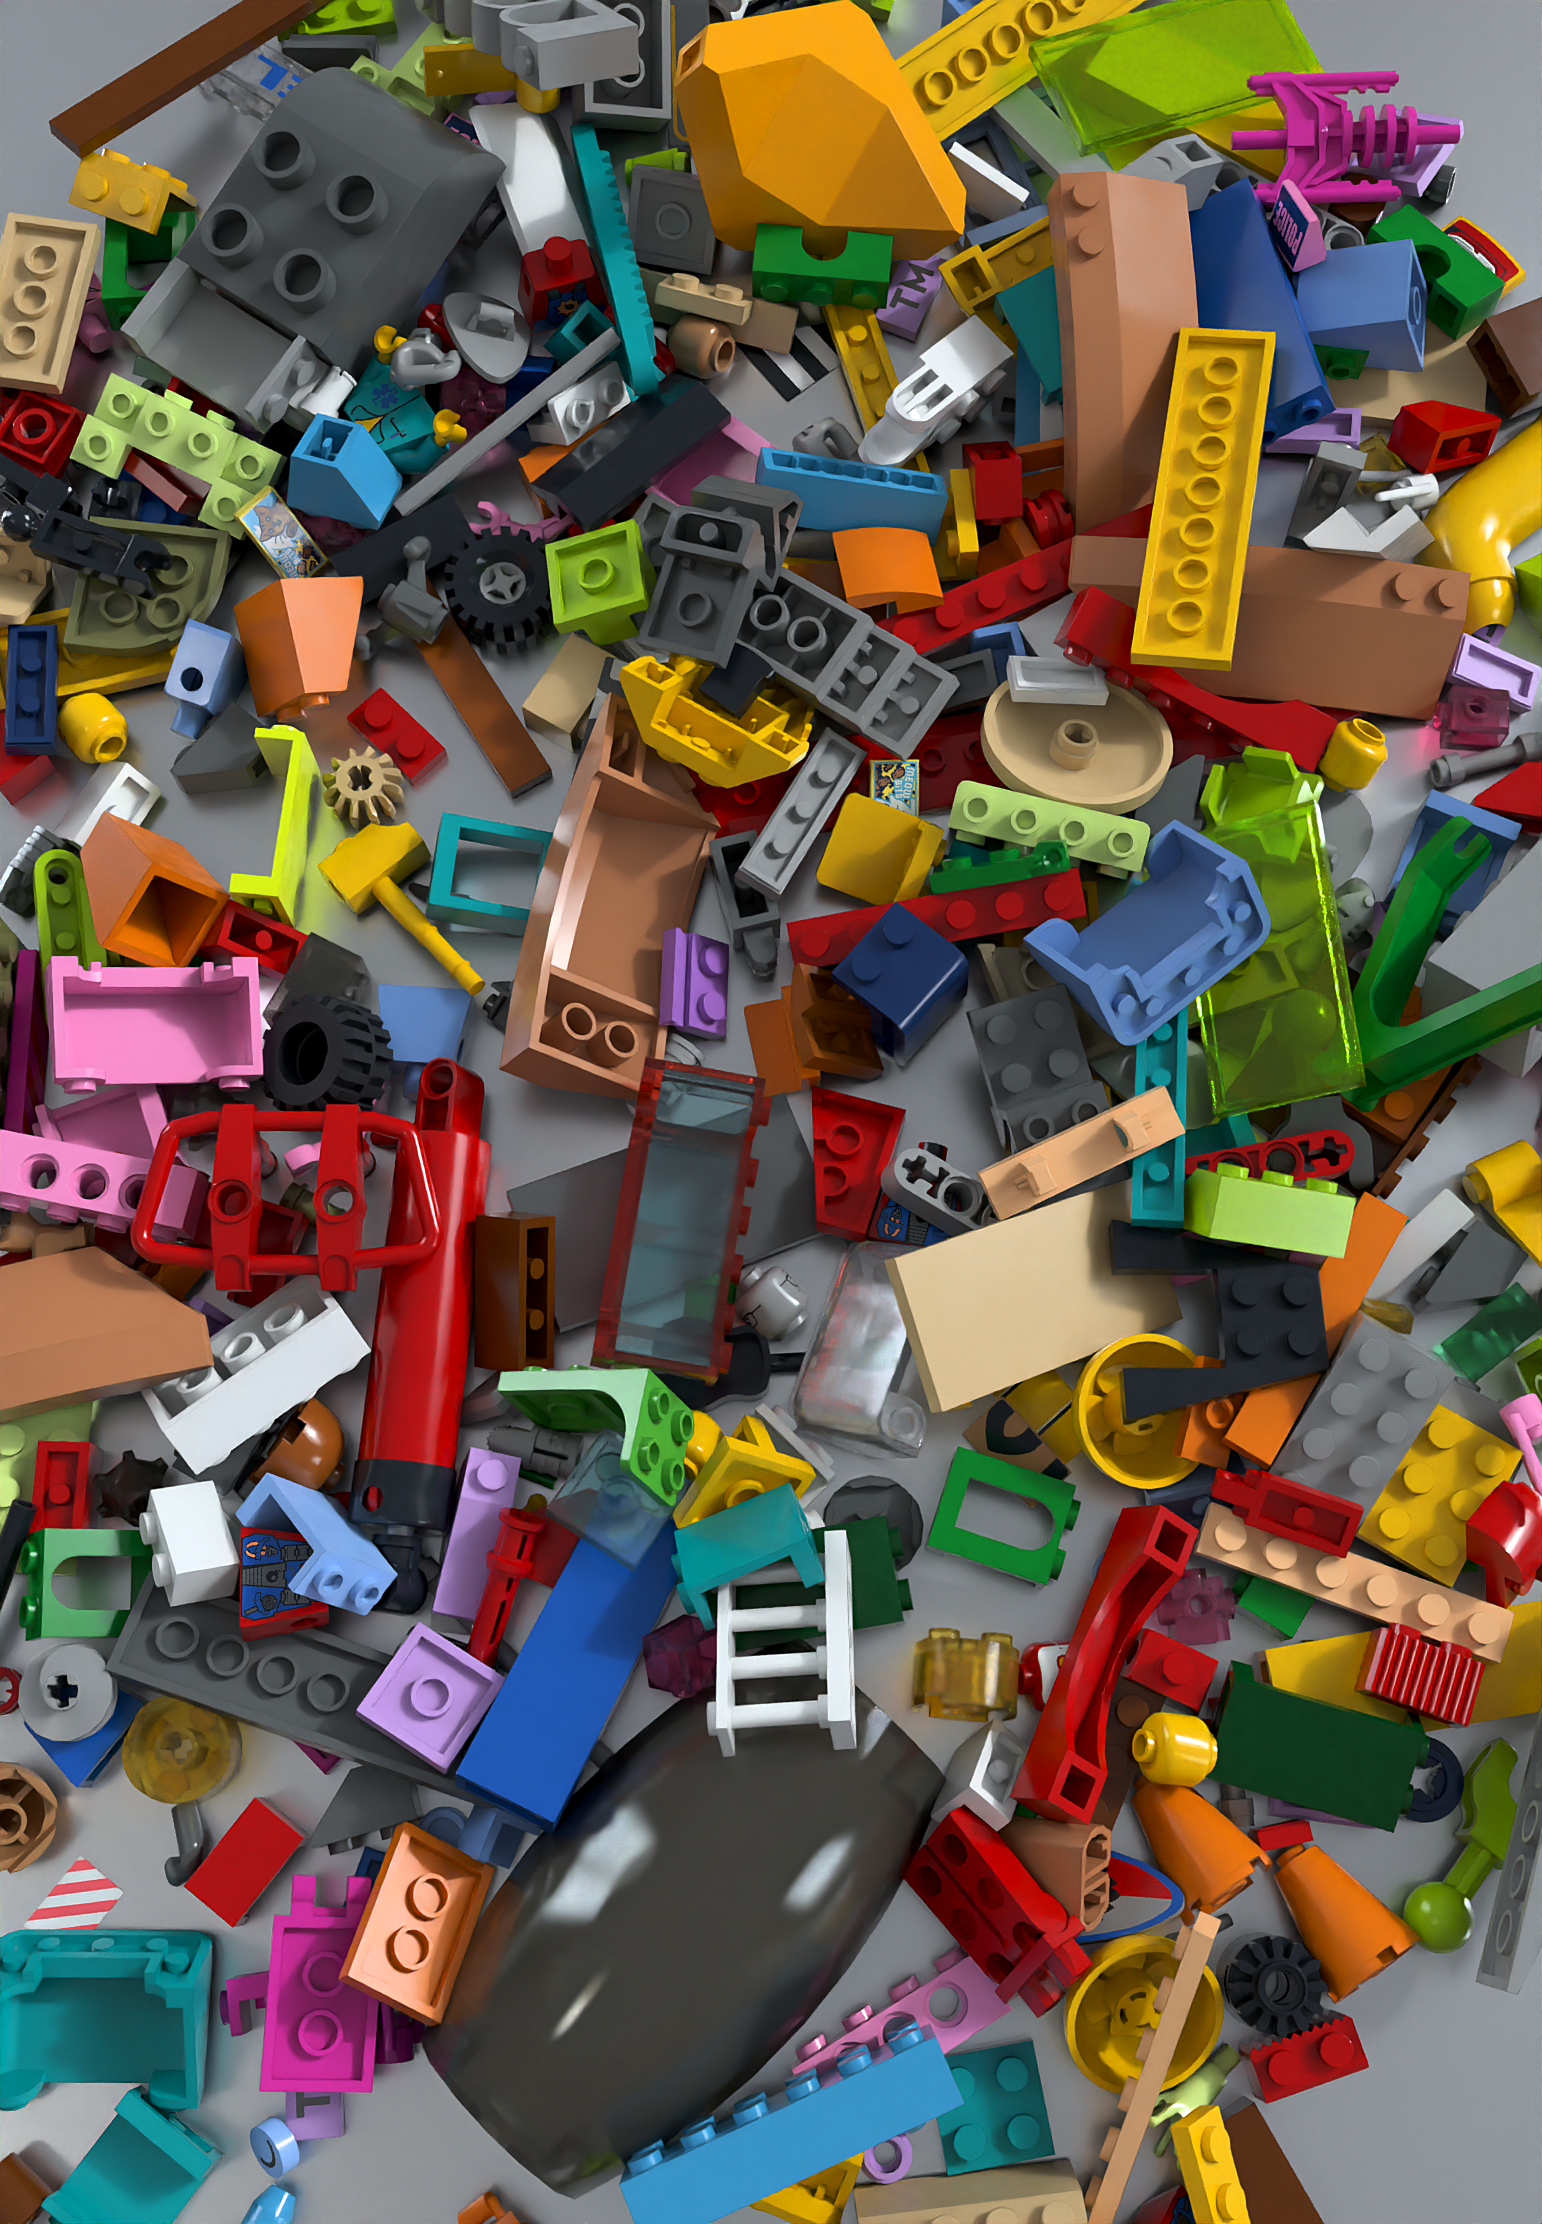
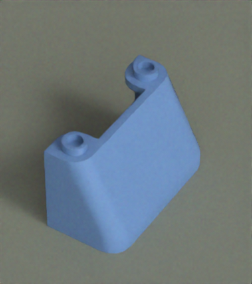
M1176 819L1156 833L1147 845L1144 862L1150 878L1083 931L1077 934L1070 923L1060 918H1054L1042 923L1023 938L1032 957L1058 984L1065 983L1067 993L1109 1036L1126 1046L1136 1045L1146 1039L1255 952L1266 941L1270 933V915L1247 861Z

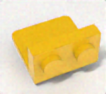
M103 148L102 155L92 152L81 159L68 203L156 236L168 199L196 208L198 199L186 192L187 183L171 177V173L145 162L142 167L130 162V158L123 154Z
M850 793L844 799L817 867L816 878L823 885L875 905L927 896L929 886L923 883L930 866L937 868L943 858L947 846V841L942 839L945 830L934 823L858 793Z

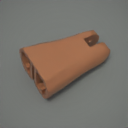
M1013 1814L1011 1821L996 1832L1041 1890L1054 1896L1061 1903L1066 1912L1067 1920L1075 1914L1085 1926L1083 1931L1090 1932L1094 1930L1101 1922L1109 1905L1110 1878L1108 1873L1101 1870L1109 1865L1111 1858V1830L1100 1824H1069Z

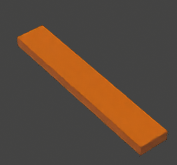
M1365 1191L1354 1206L1344 1258L1326 1256L1319 1268L1329 1360L1409 1218ZM1321 1375L1264 1390L1259 1388L1249 1391L1223 1436L1221 1443L1266 1470L1272 1464Z

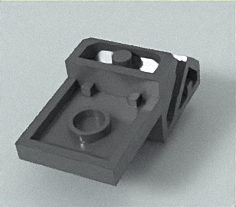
M711 474L691 490L692 506L681 505L671 511L659 545L667 552V556L636 644L644 650L726 669L754 588L770 592L774 591L804 502L794 491Z
M1065 983L1052 985L966 1012L993 1104L990 1109L1000 1143L1005 1151H1010L1014 1155L1110 1109L1102 1081L1092 1079ZM1126 1162L1031 1206V1208L1035 1209L1130 1179Z

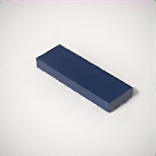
M8 625L4 734L6 755H56L59 630L57 625Z

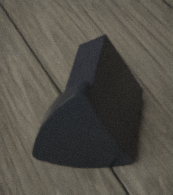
M735 642L726 669L714 667L698 689L704 698L740 721L764 688L769 686L775 679L776 672L761 656Z

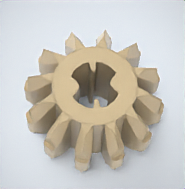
M368 745L362 756H357L356 751L349 747L347 751L348 759L345 762L332 757L331 766L334 772L324 773L322 778L323 784L327 788L324 791L323 798L327 806L334 807L333 814L337 820L341 822L350 817L352 826L359 829L364 819H369L370 823L379 825L378 815L381 813L394 818L396 811L392 803L401 802L404 798L403 790L399 787L403 782V777L399 769L392 768L394 764L392 758L387 753L376 757L375 750ZM364 784L366 790L363 791L360 785Z

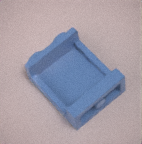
M1431 789L1418 809L1382 902L1388 905L1391 904L1406 866L1441 827L1453 817H1465L1473 824L1458 837L1454 844L1453 852L1457 853L1465 849L1479 832L1492 843V849L1483 863L1449 898L1437 928L1441 934L1449 937L1459 917L1466 910L1473 912L1481 903L1488 886L1498 878L1507 852L1516 842L1522 825Z

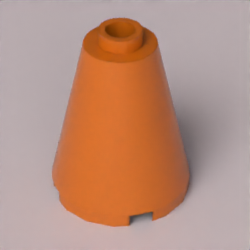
M1144 1775L1133 1783L1132 1786L1137 1792L1130 1801L1161 1873L1166 1875L1181 1889L1185 1896V1906L1179 1914L1185 1926L1195 1924V1916L1192 1913L1195 1910L1199 1909L1210 1915L1252 1885L1254 1882L1249 1875L1255 1871L1254 1867L1258 1865L1262 1872L1265 1873L1273 1865L1265 1851L1193 1787L1153 1783Z
M1302 1843L1296 1844L1276 1860L1281 1868L1274 1875L1276 1883L1308 1953L1312 1958L1319 1960L1321 1963L1319 1968L1321 1981L1328 1985L1326 1993L1334 2004L1339 2003L1358 1990L1359 1987L1357 1985H1362L1369 1979L1376 1977L1421 1940L1420 1936L1410 1925L1319 1846L1313 1845L1306 1849Z

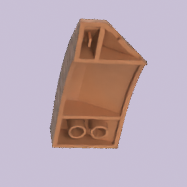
M1109 171L1061 173L1047 195L1062 369L1064 424V489L1062 493L1066 500L1064 510L1066 514L1071 513L1075 536L1154 502L1181 327L1199 328L1186 185Z
M1073 536L1068 586L1077 596L1078 592L1092 585L1132 607L1137 615L1148 538ZM1248 545L1231 670L1171 668L1199 689L1216 696L1272 702H1286L1299 699L1310 706L1431 721L1466 620L1471 573L1338 553Z
M612 692L604 700L564 800L537 884L514 978L499 1070L542 1087L654 1103L659 1099L668 1025H659L663 931L678 927L682 929L683 933H687L700 882L709 857V841L714 840L716 832L721 829V826L712 811L709 813L703 811L692 792L697 786L682 763H672L658 755L657 749L643 742L628 701Z
M91 1246L0 1267V1424L119 1394H131L215 1366L206 1316L192 1306L184 1305L169 1295L168 1290L140 1271L132 1270L117 1260V1256L104 1247Z

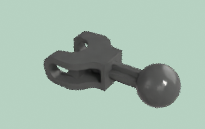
M1298 991L1292 993L1278 1004L1273 1016V1030L1278 1041L1286 1049L1293 1052L1298 1096L1285 1097V1117L1272 1130L1267 1141L1326 1129L1342 1131L1351 1138L1355 1146L1353 1162L1350 1169L1344 1174V1177L1356 1189L1370 1188L1374 1181L1371 1137L1358 1122L1345 1114L1341 1095L1336 1092L1328 1093L1327 1083L1313 1071L1314 1061L1324 1053L1323 1049L1330 1044L1336 1034L1338 1027L1336 1010L1326 997L1317 992ZM1332 1142L1324 1143L1325 1149L1335 1150L1339 1156L1345 1154L1344 1149H1335ZM1299 1146L1305 1158L1308 1154V1146ZM1276 1151L1267 1157L1269 1171L1290 1175L1296 1167L1294 1158L1285 1151Z

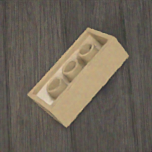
M1070 2159L976 2170L950 2176L944 2174L904 2179L889 2184L872 2183L853 2186L857 2224H1088L1082 2190Z

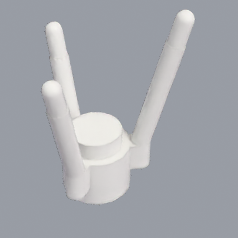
M1410 469L1400 471L1362 470L1358 481L1395 482L1391 485L1390 490L1377 493L1375 500L1377 502L1390 501L1392 507L1397 511L1408 504L1418 518L1420 511L1431 509L1438 502V483L1432 473L1425 475L1423 473L1413 474ZM1388 519L1367 528L1366 531L1371 534Z

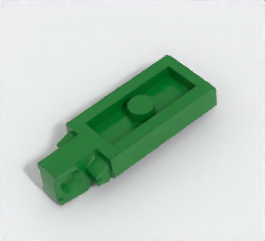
M1041 840L1031 854L1022 856L1019 855L1018 848L998 850L989 853L990 861L972 864L970 856L946 859L941 861L943 869L930 874L929 880L931 891L934 894L1066 872L1071 869L1066 840Z

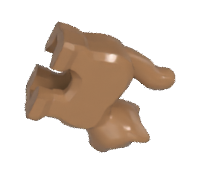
M29 1211L27 1213L13 1212L10 1220L0 1230V1251L23 1253L32 1250V1259L72 1251L78 1248H86L95 1244L94 1223L80 1222L76 1226H66L57 1223L42 1224Z

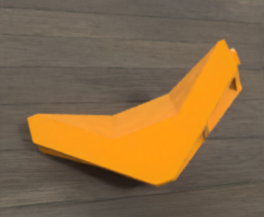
M841 0L709 24L679 50L674 92L717 239L735 250L754 251L758 223L803 227L802 247L807 254L840 256L847 245L848 231L893 235L891 259L926 261L946 246L954 244L963 235L967 191L869 14L851 1Z

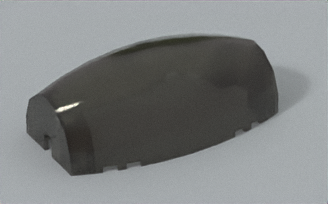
M798 1637L786 1643L764 1647L750 1656L817 1652V1650ZM818 1674L735 1680V1706L818 1700V1694H828L827 1679L820 1680ZM717 1675L712 1677L663 1711L630 1739L571 1797L553 1834L542 1831L499 1888L478 1921L454 1981L442 2022L432 2027L427 2025L420 2042L429 2063L464 2108L519 2164L554 2192L573 2200L585 2195L623 2174L627 2162L632 2159V2153L659 2139H662L664 2146L668 2145L684 2134L682 2131L683 2127L709 2115L752 2079L807 2022L849 1969L890 1906L910 1867L912 1858L918 1852L932 1820L930 1815L934 1804L947 1779L918 1745L856 1685V1749L834 1750L830 1728L820 1729L819 1723L737 1728L735 1729L734 1756L723 1757L718 1736H709L707 1727V1702L716 1701Z

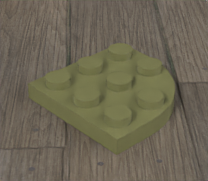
M90 516L89 521L131 536L138 534L162 543L170 552L172 568L168 571L156 568L146 571L151 581V587L157 592V597L154 600H147L125 592L122 586L78 571L63 644L68 652L113 657L149 655L179 643L188 618L200 623L205 622L216 606L224 585L232 545L229 531Z

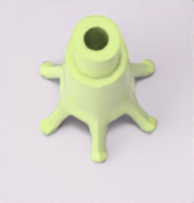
M1225 2043L1210 2061L1205 2060L1187 2079L1158 2096L1148 2124L1150 2127L1156 2128L1157 2125L1167 2118L1170 2119L1171 2124L1158 2146L1154 2149L1156 2157L1161 2158L1165 2155V2150L1173 2139L1170 2126L1199 2105H1211L1226 2085V2077L1242 2060L1238 2052L1229 2044ZM1174 2146L1173 2153L1177 2156L1176 2148ZM1177 2159L1176 2167L1179 2171H1182L1179 2159Z

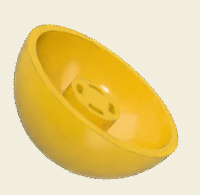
M1146 1333L1126 1336L1099 1350L1085 1365L1077 1379L1071 1404L1072 1424L1077 1441L1091 1463L1102 1473L1119 1483L1143 1489L1161 1488L1182 1480L1199 1465V1463L1172 1456L1183 1411L1139 1419L1136 1423L1123 1425L1119 1380L1121 1370L1123 1368H1193L1196 1355L1184 1344L1159 1334Z
M1150 1934L1128 1935L1113 1939L1098 1947L1088 1956L1093 1965L1081 1978L1068 1987L1063 2008V2026L1067 2046L1079 2070L1098 2087L1122 2095L1128 2076L1139 2080L1145 2064L1135 2058L1146 2026L1157 2030L1163 2012L1153 2008L1164 1976L1175 1980L1181 1961L1171 1957L1176 1941ZM1205 1965L1160 2092L1174 2087L1192 2075L1209 2057L1219 2038L1224 2018V2002L1219 1983L1207 1965Z

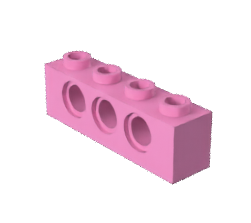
M0 1129V1207L20 1213H27L29 1206L46 1209V1216L59 1221L77 1223L78 1216L97 1220L95 1225L101 1229L116 1233H126L127 1227H131L136 1211L135 1201L139 1194L142 1193L152 1160ZM172 1165L151 1231L154 1240L174 1244L177 1237L194 1239L209 1181L198 1169ZM48 1170H56V1178L52 1185L45 1189H38L37 1183L40 1176ZM97 1180H105L106 1187L104 1192L95 1199L87 1200L86 1191L88 1187Z
M959 1945L937 1958L933 1962L937 1971L919 1982L914 1974L889 1989L887 1993L891 2000L883 2006L872 2011L869 2004H866L841 2021L845 2030L830 2040L826 2041L823 2034H819L794 2051L798 2060L790 2065L791 2071L795 2075L803 2070L815 2067L819 2075L836 2067V2056L845 2048L866 2044L868 2050L871 2051L886 2044L883 2040V2028L890 2019L895 2017H903L909 2021L916 2020L919 2027L930 2023L941 2050L945 2054L1012 2011L1009 2003L1004 2004L995 1993V1990L998 1988L997 1983L986 1976L969 1954L964 1952ZM942 1987L953 1989L958 1996V2007L954 2014L948 2018H937L931 2014L929 2009L931 1995Z

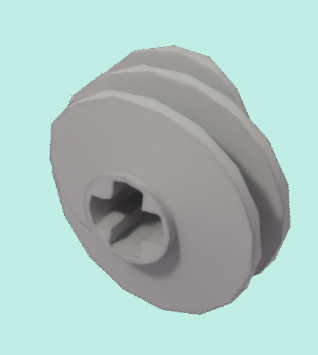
M77 1643L60 1644L43 1651L28 1665L20 1682L18 1704L24 1721L36 1734L57 1742L85 1740L100 1731L113 1715L119 1696L117 1678L112 1677L111 1673L105 1670L108 1659L96 1649ZM69 1684L76 1685L78 1687L76 1698H69V1701L61 1699L60 1692L62 1687H69Z

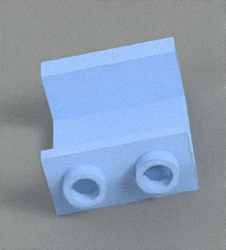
M267 1472L235 1513L244 1527L301 1533L314 1550L313 1554L288 1585L293 1593L366 1616L398 1575L361 1527L348 1521V1511L337 1498Z

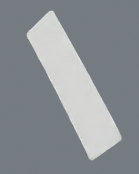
M1448 1188L1441 1191L1403 1227L1360 1304V1307L1367 1314L1373 1313L1474 1216L1473 1212Z

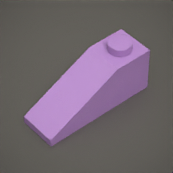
M474 1447L469 1449L461 1465L453 1503L451 1527L446 1537L431 1609L432 1614L474 1622L490 1571L486 1566V1554L489 1550L494 1549L502 1523L498 1518L500 1509L504 1507L512 1508L521 1458Z

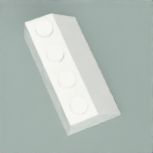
M299 1275L210 1337L215 1366L140 1391L162 1432L194 1473L198 1475L206 1468L223 1462L229 1456L231 1450L251 1436L265 1432L271 1427L276 1418L290 1408L310 1400L321 1386L335 1376L352 1370L359 1363L360 1359L371 1352V1350L330 1292L321 1290L318 1276Z

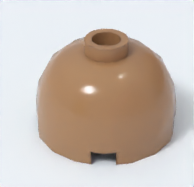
M0 1761V1872L8 1870L11 1874L23 1870L41 1857L51 1843L56 1831L54 1824L55 1808L58 1810L56 1797L40 1775L19 1763Z

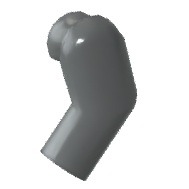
M196 1802L180 1803L171 1809L180 1856L168 1858L164 1869L169 1884L174 1887L181 1886L187 1882L203 1863L205 1837L199 1807Z

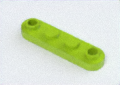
M61 849L50 850L42 854L35 863L32 876L44 1013L47 1026L44 972L51 956H78V965L83 966V970L87 971L79 880L84 878L83 867L77 856ZM60 874L65 878L66 882L60 885L54 884L49 879V876Z

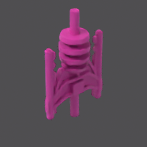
M1396 71L1309 74L1264 72L1263 75H1250V79L1246 81V87H1249L1250 91H1256V97L1274 98L1284 117V130L1232 131L1231 150L1284 149L1285 167L1277 182L1257 184L1255 192L1262 205H1265L1264 207H1274L1282 182L1287 179L1294 182L1308 204L1397 201L1401 197V189H1398V186H1392V180H1378V183L1374 185L1370 184L1368 180H1361V183L1358 185H1353L1351 181L1333 180L1346 174L1351 153H1357V162L1360 168L1369 169L1373 153H1377L1378 164L1381 169L1391 167L1394 153H1398L1400 165L1404 166L1412 163L1416 145L1458 144L1461 133L1460 125L1417 126L1415 107L1405 105L1401 118L1396 119V110L1393 104H1384L1382 106L1379 120H1375V112L1372 105L1363 106L1360 111L1359 121L1353 122L1352 111H1347V101L1335 95L1348 94L1350 90H1357L1359 94H1365L1368 89H1373L1376 93H1389L1390 87H1395V84L1399 82V74H1396Z

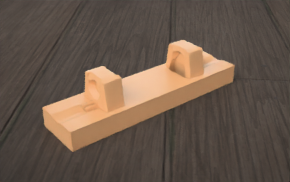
M1159 1085L976 1173L997 1219L1002 1221L1186 1132L1174 1109L1166 1087ZM1114 1124L1120 1127L1126 1134L1129 1143L1127 1146H1123Z

